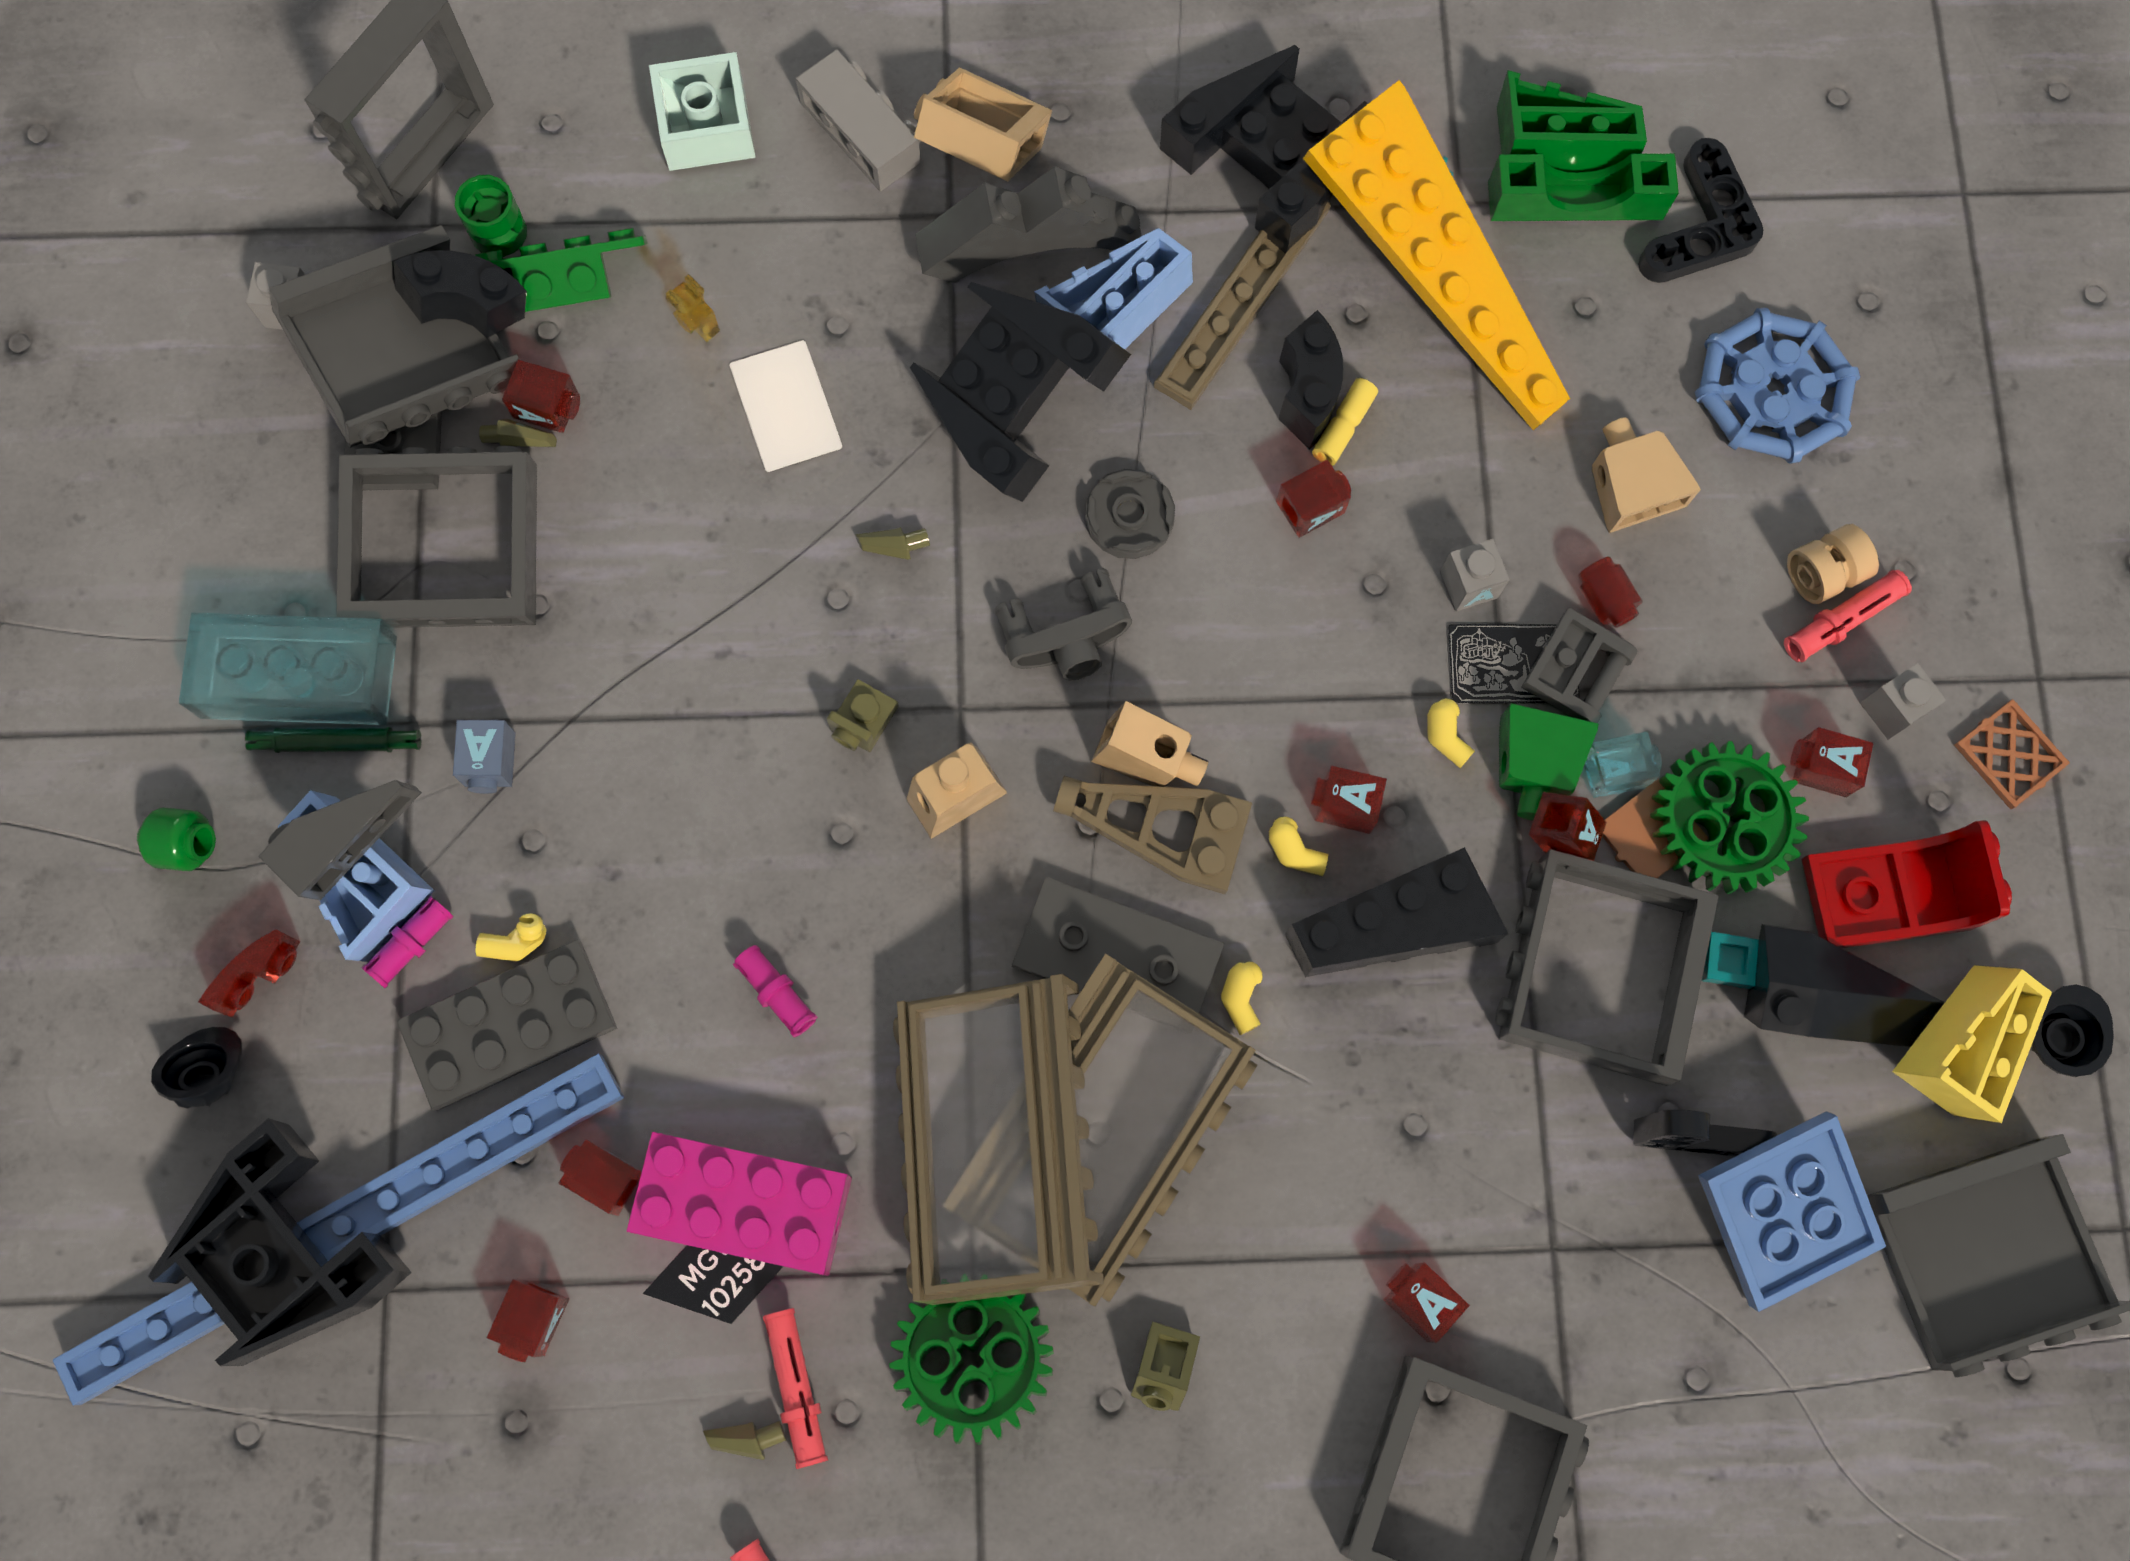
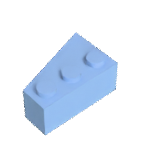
M1157 228L1110 252L1109 259L1089 269L1083 266L1073 271L1072 278L1050 289L1046 285L1034 291L1035 299L1038 303L1080 315L1126 349L1193 283L1192 252Z
M310 790L278 825V828L286 823H290L293 819L337 803L340 800L335 796ZM379 838L336 885L319 900L321 905L318 907L324 919L329 920L342 944L339 948L345 960L369 962L393 937L390 932L396 926L401 928L435 890Z

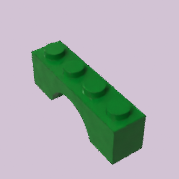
M1675 153L1630 154L1619 163L1610 167L1581 173L1557 170L1545 161L1543 154H1499L1488 180L1490 220H1664L1679 194Z

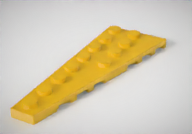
M1398 80L1308 150L1303 160L1525 422L1534 430L1570 400V397L1409 93L1401 81Z

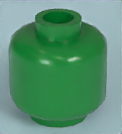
M162 807L152 811L143 820L137 833V843L144 861L150 866L160 869L193 871L199 868L211 856L215 848L216 837L208 819L199 811Z

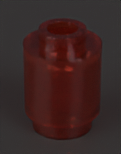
M1610 556L1596 561L1578 574L1582 582L1580 589L1602 625L1612 622L1613 626L1618 628L1639 615L1636 608L1643 600L1621 564H1615Z

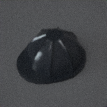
M2077 984L2060 987L2051 993L2032 1043V1051H2035L2044 1065L2057 1074L2070 1077L2093 1074L2106 1064L2112 1054L2114 1034L2109 1006L2100 994L2089 987Z
M210 1027L198 1030L180 1040L158 1058L152 1069L151 1083L160 1096L174 1101L179 1107L187 1109L205 1105L210 1107L211 1103L228 1094L232 1087L231 1083L235 1077V1071L239 1066L242 1055V1040L235 1031L226 1027Z

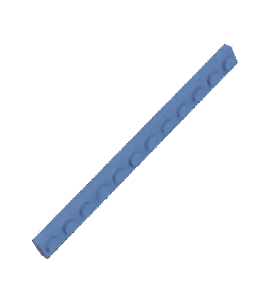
M598 1053L297 1222V1224L329 1261L361 1232L378 1235L385 1234L625 1097L604 1057ZM190 1282L54 1358L52 1361L72 1405H82L225 1323L194 1284Z

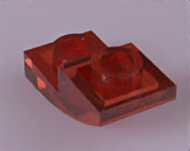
M277 929L262 936L227 964L208 986L198 1003L233 1018L236 1011L244 1008L250 1001L255 989L253 984L257 977L275 984L279 976L285 975L292 968L297 957L296 949L300 941Z

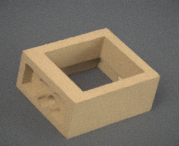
M959 67L948 78H942L936 88L928 95L923 94L920 97L914 111V119L918 120L914 138L1008 182L1041 150L1052 110Z

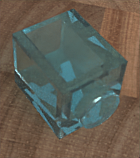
M1648 731L1593 742L1584 765L1593 798L1646 788L1660 777L1662 768L1661 755L1658 747L1655 744L1651 745Z

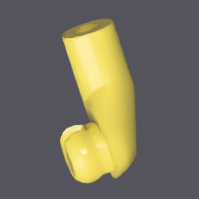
M1441 699L1431 706L1427 714L1428 741L1456 766L1461 768L1475 750L1457 736V716L1460 715L1459 706L1451 699Z
M1289 817L1277 818L1269 830V842L1279 862L1288 868L1323 876L1329 854L1305 848L1297 831L1298 825L1296 821Z
M533 913L522 915L516 928L507 936L480 933L476 941V956L514 962L523 960L543 943L547 929L538 915Z
M1250 961L1237 963L1229 970L1221 993V1001L1239 1035H1243L1261 1025L1249 1000L1254 987L1262 982L1263 976L1261 968L1255 962Z

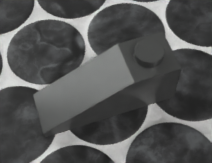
M394 780L303 815L276 829L268 840L269 845L258 857L298 897L321 900L422 792L416 786Z

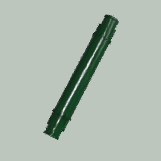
M391 727L349 729L275 728L274 731L247 730L245 741L249 742L245 743V747L249 751L274 750L275 753L387 751L391 753L393 749L420 750L422 740H417L421 737L420 730L393 731Z

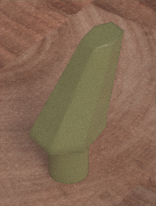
M510 419L498 420L497 425H481L479 429V437L482 443H500V446L556 447L557 443L554 434Z
M901 527L855 534L857 542L863 551L907 560L911 559L910 551L930 546L925 528L906 534L903 533Z
M780 1421L758 1430L754 1423L750 1422L744 1425L703 1431L712 1450L760 1460L765 1459L764 1449L786 1441V1435Z

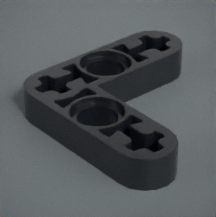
M1701 138L1696 141L1686 155L1683 164L1686 176L1707 218V222L1657 237L1647 244L1639 258L1638 265L1642 275L1652 282H1667L1745 257L1754 250L1763 236L1762 222L1726 147L1716 139ZM1702 155L1704 160L1712 159L1714 163L1710 167L1707 161L1699 162V156ZM1718 189L1726 190L1732 195L1734 203L1728 206L1720 205L1714 200L1712 192ZM1735 228L1740 234H1748V238L1746 239V241L1744 240L1742 235H1733V231L1735 230ZM1693 239L1705 240L1711 246V254L1705 256L1696 254L1691 249L1690 241ZM1678 249V255L1673 256ZM1656 253L1660 259L1673 256L1667 266L1662 261L1654 262L1653 260Z
M1663 1110L1634 1119L1633 1145L1656 1149L1737 1156L1777 1136V1133L1761 1129L1711 1125L1710 1114L1706 1112Z

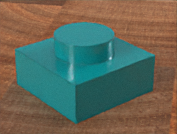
M1711 932L1701 981L1745 989L1754 987L1759 939Z

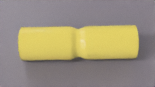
M1363 378L1355 379L1338 407L1336 416L1330 420L1312 450L1313 456L1318 461L1329 466H1334L1352 438L1355 427L1361 423L1378 394V389L1372 382Z

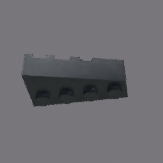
M1465 847L1295 922L1285 933L1305 977L1361 968L1382 962L1407 960L1416 956L1452 952L1462 948L1492 945L1508 935Z

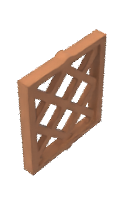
M2013 699L2008 701L1990 717L1981 720L1975 729L1954 744L1958 751L2010 809L2018 806L2036 790L2045 787L2047 781L2070 764ZM2002 713H2008L2009 728L1994 726V720ZM2017 719L2027 731L2016 729ZM1980 731L1986 732L1985 747L1970 745V739ZM1993 733L2008 735V750L1993 748ZM2016 736L2031 738V753L2016 751ZM2039 744L2050 756L2039 754ZM1973 752L1985 754V765ZM1993 755L2008 757L2007 772L1992 770ZM2016 758L2031 760L2030 775L2015 773ZM2038 761L2053 763V770L2044 777L2038 776ZM1997 778L2007 779V790ZM2015 780L2030 782V788L2021 796L2015 795Z

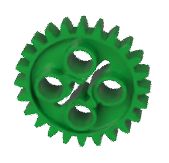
M1732 741L1725 743L1721 747L1720 752L1713 742L1708 743L1702 748V755L1695 748L1690 750L1685 755L1686 762L1681 759L1676 760L1670 766L1673 774L1666 773L1660 778L1659 783L1666 790H1659L1652 796L1655 802L1663 805V807L1656 809L1650 814V818L1663 822V826L1653 833V837L1667 838L1669 842L1660 853L1667 855L1675 852L1678 859L1675 861L1672 869L1676 871L1687 865L1691 868L1688 882L1692 883L1703 875L1706 877L1705 885L1708 891L1716 888L1721 881L1726 894L1736 891L1739 883L1745 893L1756 889L1757 881L1765 887L1775 881L1774 874L1781 876L1790 870L1786 861L1792 862L1801 855L1793 845L1804 842L1808 837L1796 829V827L1809 821L1808 816L1796 813L1795 809L1806 802L1805 797H1792L1789 792L1798 784V781L1789 780L1783 782L1780 776L1783 774L1786 766L1782 764L1774 769L1769 768L1767 765L1770 760V753L1768 752L1757 760L1752 758L1753 749L1750 744L1742 748L1738 754H1736ZM1735 779H1738L1741 782L1740 791L1737 795H1735ZM1704 780H1710L1718 786L1720 791L1719 798L1708 794L1704 787ZM1750 794H1755L1763 800L1765 805L1764 812L1755 809L1751 805ZM1732 805L1729 811V815L1723 813L1724 810H1726L1728 807ZM1730 820L1736 822L1731 827L1726 829L1729 825ZM1693 822L1699 823L1707 829L1709 834L1708 842L1697 838L1693 831ZM1739 837H1745L1753 844L1754 856H1750L1742 851L1739 845ZM1721 840H1723V856H1720L1717 853L1718 845Z
M967 1274L962 1275L961 1282L970 1281ZM984 1274L981 1280L989 1279L988 1275ZM946 1278L942 1280V1284H950ZM1026 1294L1015 1295L1012 1299L1003 1296L938 1305L928 1304L924 1308L914 1303L908 1305L915 1316V1320L913 1323L898 1321L897 1326L907 1335L906 1340L891 1341L890 1346L902 1353L903 1358L889 1363V1368L892 1371L902 1372L905 1377L893 1385L896 1392H911V1395L902 1404L904 1409L908 1411L921 1406L922 1409L916 1420L918 1425L922 1427L934 1418L936 1420L934 1426V1435L940 1438L947 1428L951 1427L953 1428V1438L956 1444L962 1442L967 1430L972 1431L977 1445H980L983 1441L984 1429L991 1428L993 1434L1000 1440L1002 1439L1001 1423L1008 1421L1014 1428L1019 1430L1021 1425L1016 1413L1020 1409L1032 1415L1036 1413L1034 1405L1029 1400L1031 1394L1037 1396L1047 1395V1390L1037 1382L1038 1377L1053 1375V1369L1048 1365L1042 1364L1040 1359L1054 1354L1053 1346L1038 1343V1340L1049 1333L1048 1325L1033 1327L1032 1323L1039 1316L1040 1310L1037 1306L1025 1311L1021 1309L1024 1305ZM975 1310L983 1316L980 1329L970 1335L958 1332L956 1330L958 1316L964 1311ZM996 1322L1002 1323L1003 1327L1000 1332L980 1351L979 1355L983 1361L982 1366L979 1368L973 1365L968 1366L956 1382L953 1390L946 1396L942 1395L941 1389L964 1366L965 1362L961 1357V1353L965 1349L970 1352L976 1351L986 1338L991 1327ZM1005 1342H1013L1022 1350L1019 1362L1009 1368L1000 1367L994 1362L995 1350ZM936 1349L948 1352L950 1363L942 1374L929 1375L924 1371L923 1363L928 1353ZM981 1382L989 1390L986 1403L976 1409L967 1408L962 1404L961 1400L964 1388L970 1383Z

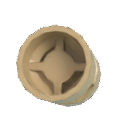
M1846 524L1825 534L1821 540H1813L1791 551L1787 558V568L1791 581L1798 593L1808 602L1820 604L1840 594L1845 588H1852L1874 577L1878 573L1879 560L1875 546L1869 536L1860 527L1854 524Z

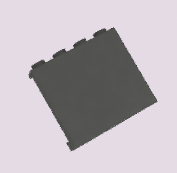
M442 225L269 288L273 313L350 448L361 443L365 445L377 443L384 439L388 432L403 426H419L435 413L445 409H461L467 406L473 398L488 392L493 394L503 392L518 380L520 359L517 354L509 357L497 334L486 338L474 326L455 319H436L421 324L395 289V260L425 251H450V239Z
M2063 1134L2041 1137L1867 1195L1886 1245L1884 1251L1932 1370L1952 1371L1954 1377L1975 1374L1985 1369L1982 1361L1996 1356L1999 1357L2001 1362L2027 1356L2031 1353L2028 1345L2043 1340L2046 1346L2065 1343L2076 1338L2075 1329L2089 1325L2091 1330L2108 1328L2122 1322L2119 1314L2130 1311V1301H2118L2057 1158L2071 1153Z

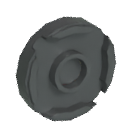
M1123 469L1107 474L1094 487L1093 491L1091 490L1086 501L1085 523L1091 539L1103 551L1118 558L1137 559L1153 554L1166 543L1174 526L1175 504L1170 490L1163 483L1160 484L1158 480L1153 479L1151 474L1143 470Z

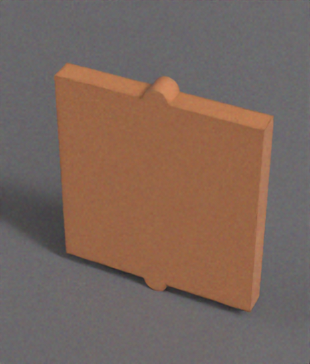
M1659 778L1595 827L1615 851L1617 862H1624L1632 872L1654 878H1659L1668 871L1678 859L1675 852L1667 855L1660 853L1669 844L1667 838L1653 837V833L1663 826L1662 821L1650 818V814L1653 811L1663 807V805L1652 799V796L1657 791L1666 790L1659 783ZM1693 822L1694 834L1698 839L1706 841L1708 836L1696 822Z

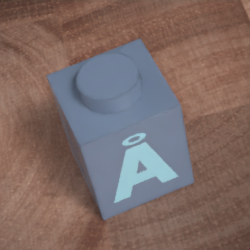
M457 720L453 776L465 787H468V791L491 794L497 792V787H512L516 733L505 720Z

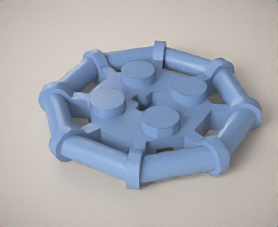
M1764 307L1755 309L1753 315L1725 331L1709 335L1704 344L1707 352L1700 387L1695 391V397L1698 403L1704 404L1730 441L1729 447L1734 450L1739 447L1784 458L1787 463L1792 464L1799 463L1802 460V456L1835 437L1847 435L1852 427L1849 417L1855 384L1861 376L1858 367L1850 365L1826 332V324L1820 320L1816 324L1771 313L1768 308ZM1771 331L1805 340L1800 347L1791 340L1773 341ZM1755 334L1758 346L1743 354L1733 348V345ZM1812 345L1832 371L1831 373H1822L1808 354V350ZM1723 362L1732 368L1731 374H1733L1731 383L1725 386L1719 384ZM1771 378L1777 379L1784 384L1786 394L1782 395L1778 390L1771 392L1767 388ZM1836 387L1832 412H1829L1821 407L1822 397L1825 394L1826 388ZM1726 400H1729L1732 403L1734 408L1742 417V419L1744 420L1743 425L1739 423V421L1734 416L1730 408L1727 406V404L1725 403ZM1808 420L1819 426L1800 438L1796 436L1794 429ZM1762 425L1773 427L1774 429L1771 432L1779 433L1780 439L1751 432L1750 430L1752 427L1760 429Z

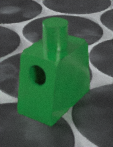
M1511 703L1500 718L1499 787L1504 790L1521 793L1517 816L1531 821H1544L1549 800L1564 802L1573 794L1598 731V723Z

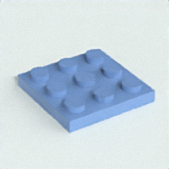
M1827 1111L1698 1175L1748 1305L1758 1312L1886 1247L1838 1117Z

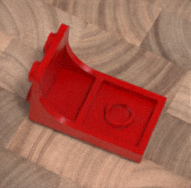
M1986 820L1975 821L1961 829L1929 838L1810 854L1801 859L1818 935L1840 948L1970 931L2003 918L2010 913L2012 892L2008 882L2003 879L1998 859L2000 855L1999 840L1996 834L1991 831L1990 824Z

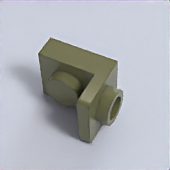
M857 679L837 713L831 711L827 717L829 728L833 732L831 737L852 751H855L859 746L871 752L899 707L898 701Z
M1152 1321L1131 1396L1140 1399L1144 1405L1155 1410L1166 1411L1171 1409L1178 1411L1188 1390L1200 1336Z

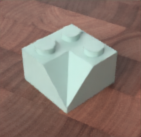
M736 52L649 65L660 141L669 171L756 158L744 83Z

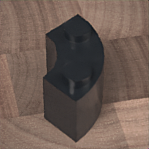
M446 250L414 253L394 261L395 289L421 324L436 319H455L474 326L488 338L525 318L527 291L513 276L490 261L471 254Z
M1318 310L1285 338L1279 360L1289 376L1291 389L1284 397L1279 420L1309 450L1317 443L1330 422L1340 394L1344 370L1338 339L1330 324Z

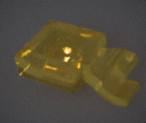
M688 274L684 277L685 282L683 281L675 289H670L666 292V300L676 309L673 315L683 329L689 334L696 331L708 342L720 332L714 311L704 301V288Z

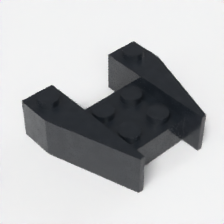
M1296 45L1192 91L1162 118L1160 150L1190 175L1221 148L1265 184L1269 190L1259 198L1255 229L1259 232L1260 230L1265 231L1268 234L1267 239L1285 254L1309 230L1317 225L1327 202L1330 201L1333 195L1303 160V157L1308 150L1368 104L1364 101L1341 122L1292 83L1295 80L1300 49Z
M970 282L967 288L992 307L941 378L914 362L910 369L969 466L1000 492L1023 502L1049 467L1046 462L1017 440L1025 427L1069 368L1092 385L1105 391L1131 354L1080 315Z
M269 1118L227 1153L148 1275L152 1282L178 1284L187 1276L238 1339L215 1360L219 1366H244L375 1306L412 1273L385 1239L378 1234L361 1232L329 1261L323 1256L277 1199L315 1166L319 1160L289 1124Z

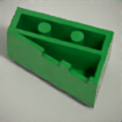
M1507 70L1497 103L1501 154H1543L1545 161L1551 167L1574 173L1601 170L1619 163L1630 154H1642L1647 142L1642 106L1591 92L1587 93L1586 98L1559 91L1561 84L1548 81L1546 87L1519 80L1521 73Z

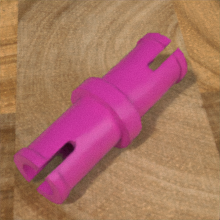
M430 896L425 904L401 928L396 926L390 932L393 937L361 968L381 986L386 988L388 983L415 955L420 958L426 952L423 947L454 916Z
M757 945L747 948L735 959L733 966L742 973L757 991L759 1003L763 1007L769 1006L788 1028L793 1037H797L807 1031L816 1022L815 1019L818 1017L815 1013H812L791 988L793 981L786 974L780 975Z

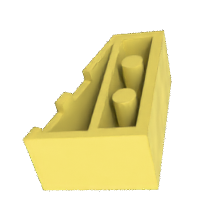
M1974 965L1892 1072L1953 1116L2002 1123L2052 992L2023 969Z

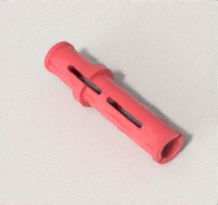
M1893 569L1887 575L1856 593L1834 609L1820 611L1814 616L1812 623L1784 639V647L1788 655L1796 662L1801 661L1802 663L1825 646L1839 644L1845 640L1847 632L1875 616L1900 598L1909 595L1912 591V586L1908 577L1900 570L1894 571Z
M791 1308L765 1315L762 1318L767 1330L774 1369L784 1407V1413L780 1414L781 1422L788 1425L796 1461L795 1467L800 1469L828 1461V1456L825 1453L817 1414L822 1413L820 1403L814 1404L805 1365V1357L794 1316L795 1310Z

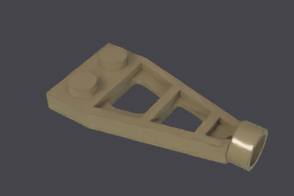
M1064 776L1053 812L1072 817L1179 881L1226 894L1252 802L1208 789L1087 783ZM1078 794L1084 795L1086 799L1084 806L1081 808L1075 806ZM1115 800L1143 804L1146 808V815L1141 830L1134 833L1112 824L1107 818L1109 805ZM1166 810L1187 811L1194 815L1196 827L1190 847L1186 851L1176 852L1156 840L1152 832V825L1155 817L1160 812Z

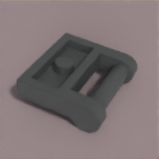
M1569 607L1560 618L1521 688L1572 718L1598 723L1602 716L1599 710L1624 666L1631 665L1638 651L1628 641ZM1601 649L1606 652L1608 658L1584 701H1582L1573 694L1597 651Z

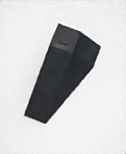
M1762 924L1759 935L1755 986L1748 991L1744 1017L1763 1030L1806 1037L1911 1047L1945 1002L1809 931Z

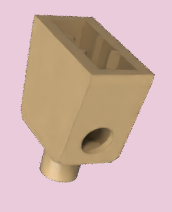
M1626 417L1612 421L1602 429L1609 447L1600 452L1592 464V472L1609 533L1685 508L1701 490L1697 481L1663 432L1654 431L1636 437Z
M1127 701L1107 721L1091 761L1158 787L1166 786L1175 777L1198 786L1208 766V760L1186 751L1192 737L1189 732Z
M971 742L912 777L907 801L932 839L1007 794V791L982 752Z

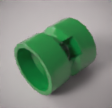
M477 175L469 178L459 187L455 195L454 206L474 247L481 253L502 250L503 257L515 253L523 245L527 237V225L509 185L501 178L493 175Z

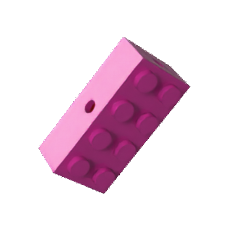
M652 1132L626 1232L829 1276L852 1177L840 1172Z

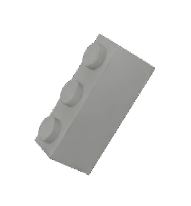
M836 49L796 78L800 103L880 192L921 163L919 147L921 141L914 138L916 128L910 121H902L894 113V108L889 98L881 90L874 91L867 83L863 70L854 60L848 62Z

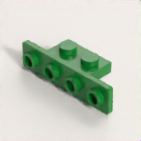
M634 228L607 232L609 241L592 244L590 235L564 239V249L547 251L546 243L519 247L521 256L503 259L502 250L475 254V256L490 261L502 269H512L513 277L527 291L525 312L612 297L602 252L643 246L648 243L646 235L635 236Z

